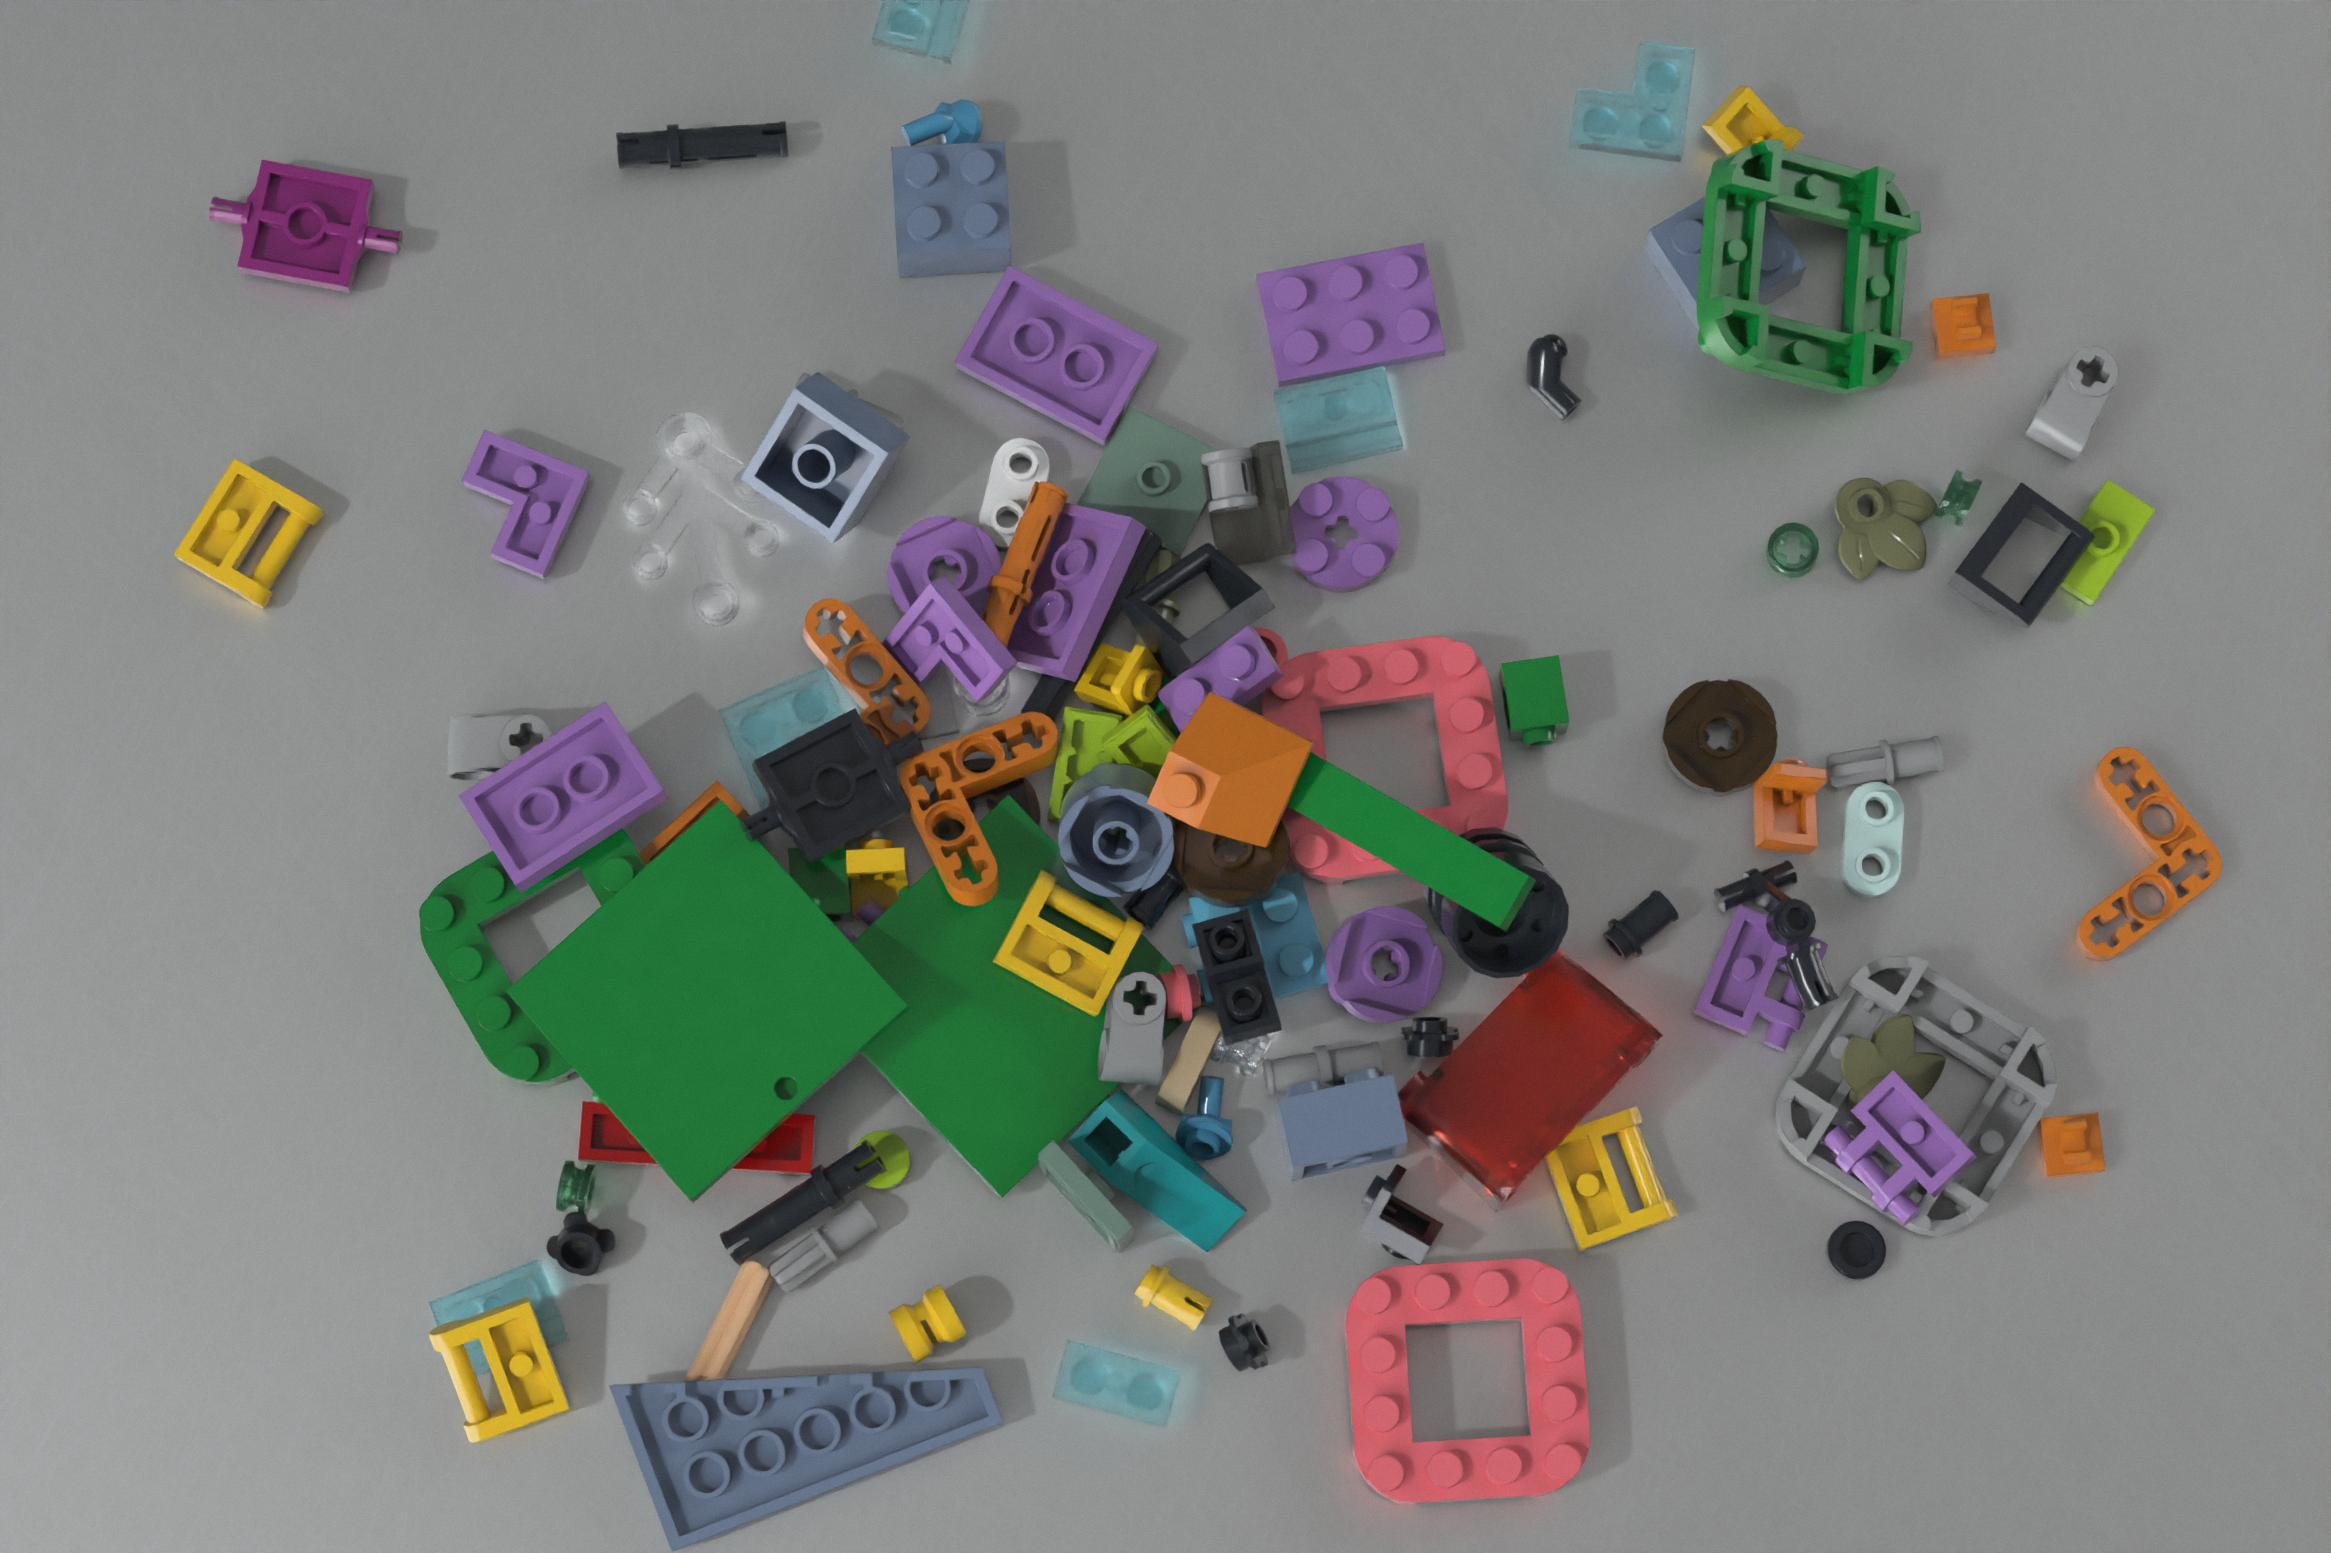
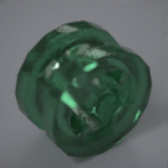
M1956 469L1935 516L1942 518L1945 515H1950L1954 518V525L1961 527L1980 489L1982 480L1976 478L1973 481H1966L1963 478V472Z
M1795 522L1783 524L1776 528L1769 538L1766 550L1767 561L1772 570L1780 576L1790 579L1800 578L1809 573L1816 563L1819 551L1818 539L1814 532L1803 524ZM1789 537L1798 538L1799 547L1808 549L1809 555L1807 558L1801 554L1796 564L1787 563L1786 554L1777 552L1776 549L1778 543L1784 547Z
M565 1161L556 1199V1210L558 1212H566L567 1208L573 1207L578 1212H582L587 1216L594 1194L596 1165L587 1164L586 1168L579 1169L575 1166V1161Z

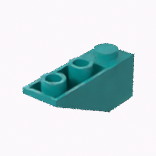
M1123 1089L1107 1098L1067 1140L1109 1183L1206 1252L1247 1211L1238 1200Z

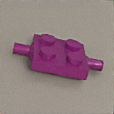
M267 160L261 161L256 186L247 198L246 203L214 196L211 201L213 207L209 209L210 220L241 225L243 243L237 265L241 273L348 293L352 292L357 265L366 248L398 255L401 250L399 244H402L403 232L400 230L395 231L371 226L369 212L375 190V185L371 179Z

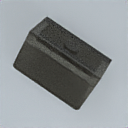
M1279 440L1260 442L1250 447L1252 458L1247 463L1251 491L1253 495L1258 496L1259 505L1243 510L1209 513L1214 547L1236 566L1285 560L1297 553ZM1202 465L1207 502L1209 503L1212 501L1208 466Z

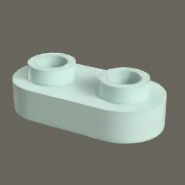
M1869 782L1859 786L1850 795L1844 808L1841 877L1844 885L1851 893L1864 899H1876L1886 895L1898 881L1901 872L1904 804L1898 792L1885 783ZM1870 801L1880 802L1885 808V817L1882 819L1869 817L1865 810L1866 804ZM1869 857L1877 859L1882 865V873L1878 876L1867 875L1862 869V861Z

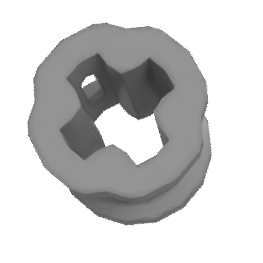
M1251 448L1226 449L1200 455L1202 465L1208 466L1212 493V501L1208 503L1209 513L1243 510L1259 505L1258 496L1253 495L1251 491L1247 463L1252 458Z

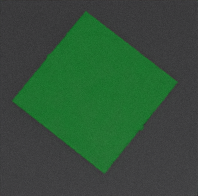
M1009 794L978 822L998 868L999 884L997 892L992 899L977 906H967L958 903L948 893L934 864L911 887H902L899 890L900 898L852 942V945L910 1008L865 1048L861 1054L1000 1199L1039 1163V1152L1053 1140L1058 1144L1098 1104L1101 1105L1109 1098V1094L1120 1082L1100 1081L1098 1079V1053L1104 1029L1106 1000L1099 1014L1094 1017L992 961L1041 870L1057 877L1055 883L1124 921L1127 919L1107 897L1087 891L1070 877L1060 855L1059 847ZM966 853L960 857L963 878H968L972 885L978 884L982 881L981 874L976 875L973 872ZM1044 904L1038 917L1106 954L1109 953L1113 945V940ZM1141 933L1118 978L1134 972H1146L1157 978L1158 973L1170 972L1172 965ZM1136 984L1134 990L1124 992L1123 1000L1133 1005V1014L1137 1015L1138 1008L1149 1005V996L1140 994L1139 984ZM1201 996V1004H1202V1003L1204 1002V998ZM1164 1018V1040L1182 1024L1178 1018Z
M722 800L717 802L506 990L507 994L594 1091L592 1094L594 1101L605 1103L692 1203L700 1198L910 1009L820 909L822 906L821 901L817 897L810 898L757 839L753 842L747 839V831L743 832L739 819Z

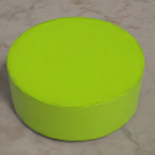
M879 1130L868 1133L858 1141L855 1148L861 1145V1142L864 1140H868L874 1146L876 1152L873 1153V1156L858 1164L857 1167L861 1168L880 1156L887 1172L879 1174L864 1185L880 1191L890 1190L899 1186L906 1179L911 1168V1155L906 1143L901 1137L889 1131Z

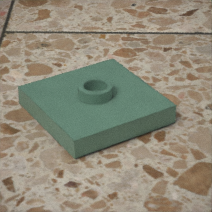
M1129 406L1077 505L1133 517L1162 539L1160 551L1169 550L1176 555H1181L1212 496L1208 466L1202 465L1200 455L1219 450Z
M1054 1140L1038 1153L1040 1170L1115 1252L1119 1251L1120 1253L1135 1239L1134 1227L1109 1201L1115 1195L1109 1186L1092 1169L1084 1174Z

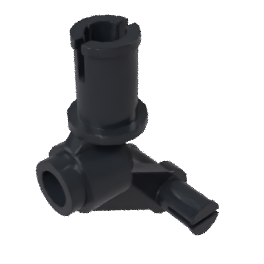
M1789 860L1761 872L1756 868L1750 869L1743 873V879L1714 889L1715 900L1737 893L1736 896L1717 904L1722 912L1752 900L1753 903L1758 904L1769 913L1766 920L1767 932L1772 940L1780 945H1784L1787 955L1778 959L1777 962L1779 966L1785 964L1803 1006V1012L1838 999V995L1834 992L1817 950L1822 948L1820 942L1809 946L1808 937L1814 931L1816 923L1814 911L1804 901L1791 899L1780 890L1783 887L1797 883L1796 872L1774 879V877L1794 868Z

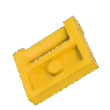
M234 458L174 555L178 560L234 591L257 607L264 609L273 595L269 591L272 584L309 525L315 527L324 512L310 501ZM279 506L290 514L254 572L248 578L238 572L237 569L275 508Z
M1041 870L992 962L1095 1017L1099 1014L1144 925L1130 917H1127L1125 921L1059 886L1055 883L1057 877ZM1044 904L1113 940L1114 942L1109 953H1104L1038 917Z
M1637 1106L1541 1139L1539 1142L1580 1252L1678 1217L1673 1200H1666L1641 1134L1639 1126L1643 1124V1120ZM1615 1134L1619 1138L1644 1205V1209L1632 1213L1629 1212L1602 1138Z
M529 1296L464 1320L442 1324L429 1332L434 1350L442 1352L465 1412L467 1421L464 1422L463 1426L470 1442L482 1441L569 1409L567 1396ZM478 1338L505 1405V1408L497 1411H489L464 1346L465 1343Z

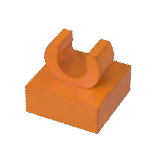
M1989 293L1932 299L1930 313L1937 359L1994 353L1996 343Z
M2098 1112L2048 1117L2039 1120L2037 1128L2044 1179L2095 1174L2105 1171Z

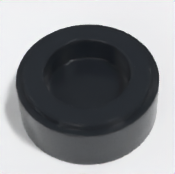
M1863 1221L1846 1222L1834 1230L1828 1238L1825 1248L1826 1260L1832 1271L1839 1277L1849 1281L1865 1280L1874 1275L1883 1265L1886 1257L1885 1241L1881 1233L1871 1224Z

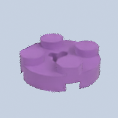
M1352 477L1326 478L1318 483H1311L1304 487L1297 500L1290 507L1284 531L1286 552L1297 570L1315 587L1336 593L1360 590L1369 585L1370 581L1378 578L1383 571L1385 572L1395 557L1399 538L1397 517L1386 493L1363 480ZM1337 521H1347L1350 529L1357 530L1358 538L1348 539L1346 548H1336L1334 538L1325 536L1326 529L1335 527Z
M949 516L930 517L908 528L896 543L897 547L892 553L887 572L890 591L899 610L905 615L931 583L929 577L936 574L934 564L945 560L949 567L956 565L960 567L962 573L954 577V586L981 618L990 594L986 588L991 576L998 575L1000 567H1002L998 550L989 535L974 524L972 526L967 522L958 521L955 517Z
M1378 906L1347 917L1334 932L1326 952L1325 969L1330 996L1335 1002L1342 1004L1352 1015L1368 1022L1391 1023L1414 1015L1433 999L1440 986L1443 973L1442 954L1439 945H1434L1431 935L1425 929L1428 926L1414 913L1395 906ZM1382 949L1390 951L1389 961L1397 964L1396 973L1386 974L1384 979L1381 980L1376 976V970L1371 967L1372 957L1379 956Z

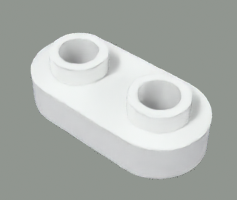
M1016 438L1007 441L997 450L993 459L980 511L979 524L980 528L992 539L997 550L1001 552H1007L1020 518L1028 503L1027 501L1034 482L1049 481L1050 464L1048 455L1040 444L1031 439ZM1016 458H1027L1032 463L1030 470L1024 474L1012 471L1010 465ZM1005 511H1011L1019 519L1015 526L1004 528L997 523L998 516Z

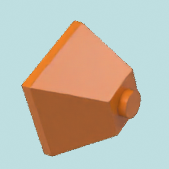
M1213 691L1209 692L1169 750L1147 804L1197 829L1257 846L1269 847L1315 742Z

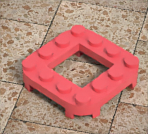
M1426 636L1304 653L1279 666L1284 676L1264 690L1261 715L1314 741L1311 752L1326 761L1320 712L1431 697V701L1434 704L1449 805L1416 809L1414 811L1458 836L1478 828L1496 827L1504 829L1508 813V797L1491 685L1483 663L1470 645L1446 637ZM1286 806L1281 820L1286 827L1290 841L1289 861L1300 872L1321 881L1320 884L1343 885V881L1403 873Z
M1526 1258L1403 1265L1381 1270L1359 1285L1351 1299L1345 1320L1353 1455L1358 1471H1360L1365 1481L1376 1492L1393 1500V1502L1407 1505L1510 1497H1540L1555 1492L1578 1474L1586 1459L1590 1444L1582 1317L1576 1292L1561 1270L1541 1261ZM1520 1319L1522 1324L1530 1435L1413 1442L1405 1326Z

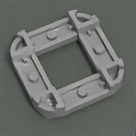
M1908 955L1907 957H1883L1863 965L1842 990L1780 1090L1776 1103L1775 1129L1785 1147L1797 1160L1896 1223L1915 1233L1930 1236H1947L1969 1225L1988 1207L1992 1196L2055 1097L2058 1086L2056 1084L2055 1063L2049 1048L2045 1044L2047 1040L2038 1030L2031 1025L2025 1028L1928 967L1930 962L1913 955ZM1900 1014H1908L1912 1018L1914 1031L1993 1080L1958 1137L1977 1158L1935 1198L1917 1182L1908 1191L1907 1195L1921 1211L1914 1220L1905 1226L1890 1211L1883 1213L1871 1200L1873 1193L1854 1173L1847 1175L1836 1164L1837 1155L1824 1142L1825 1137L1839 1125L1853 1139L1864 1130L1837 1113L1838 1108L1851 1089L1841 1072V1059L1852 1036H1861L1871 1041L1874 1031L1882 1022ZM1883 1144L1871 1155V1158L1889 1177L1902 1166Z

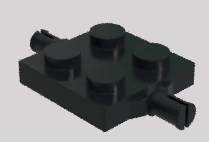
M856 708L753 761L752 767L767 792L769 806L745 819L739 820L743 832L747 831L746 837L750 842L781 827L784 832L793 838L807 865L810 866L910 813L912 807L898 784L895 766L918 754L924 753L921 741L916 742L918 736L912 730L907 735L883 746L878 739L869 733Z

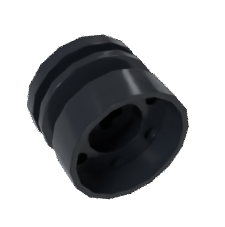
M1492 827L1472 829L1459 835L1529 875L1536 882L1507 932L1424 885L1423 898L1431 918L1447 937L1448 942L1458 956L1477 973L1493 978L1519 977L1541 967L1558 950L1568 929L1569 906L1562 887L1544 867L1534 851L1517 834Z

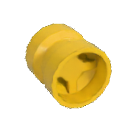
M940 1284L925 1291L922 1300L914 1305L902 1304L888 1312L916 1363L932 1355L934 1346L943 1341L954 1343L968 1335ZM925 1319L930 1327L927 1330H924L921 1321Z

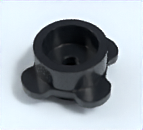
M1416 1017L1413 1018V1026L1401 1028V1039L1407 1040L1408 1055L1444 1057L1453 1055V1040L1459 1039L1458 1028L1447 1027V1018Z
M568 1213L564 1218V1227L561 1232L548 1239L547 1252L566 1271L582 1276L593 1275L598 1270L602 1255L614 1249L616 1237L611 1230L606 1228L599 1229L588 1222L587 1216L584 1213ZM583 1240L587 1246L579 1247L576 1245V1241Z
M1242 1313L1229 1317V1325L1219 1330V1338L1232 1365L1240 1372L1249 1367L1256 1370L1267 1366L1268 1359L1265 1352L1270 1350V1345L1259 1323L1255 1319L1248 1321Z

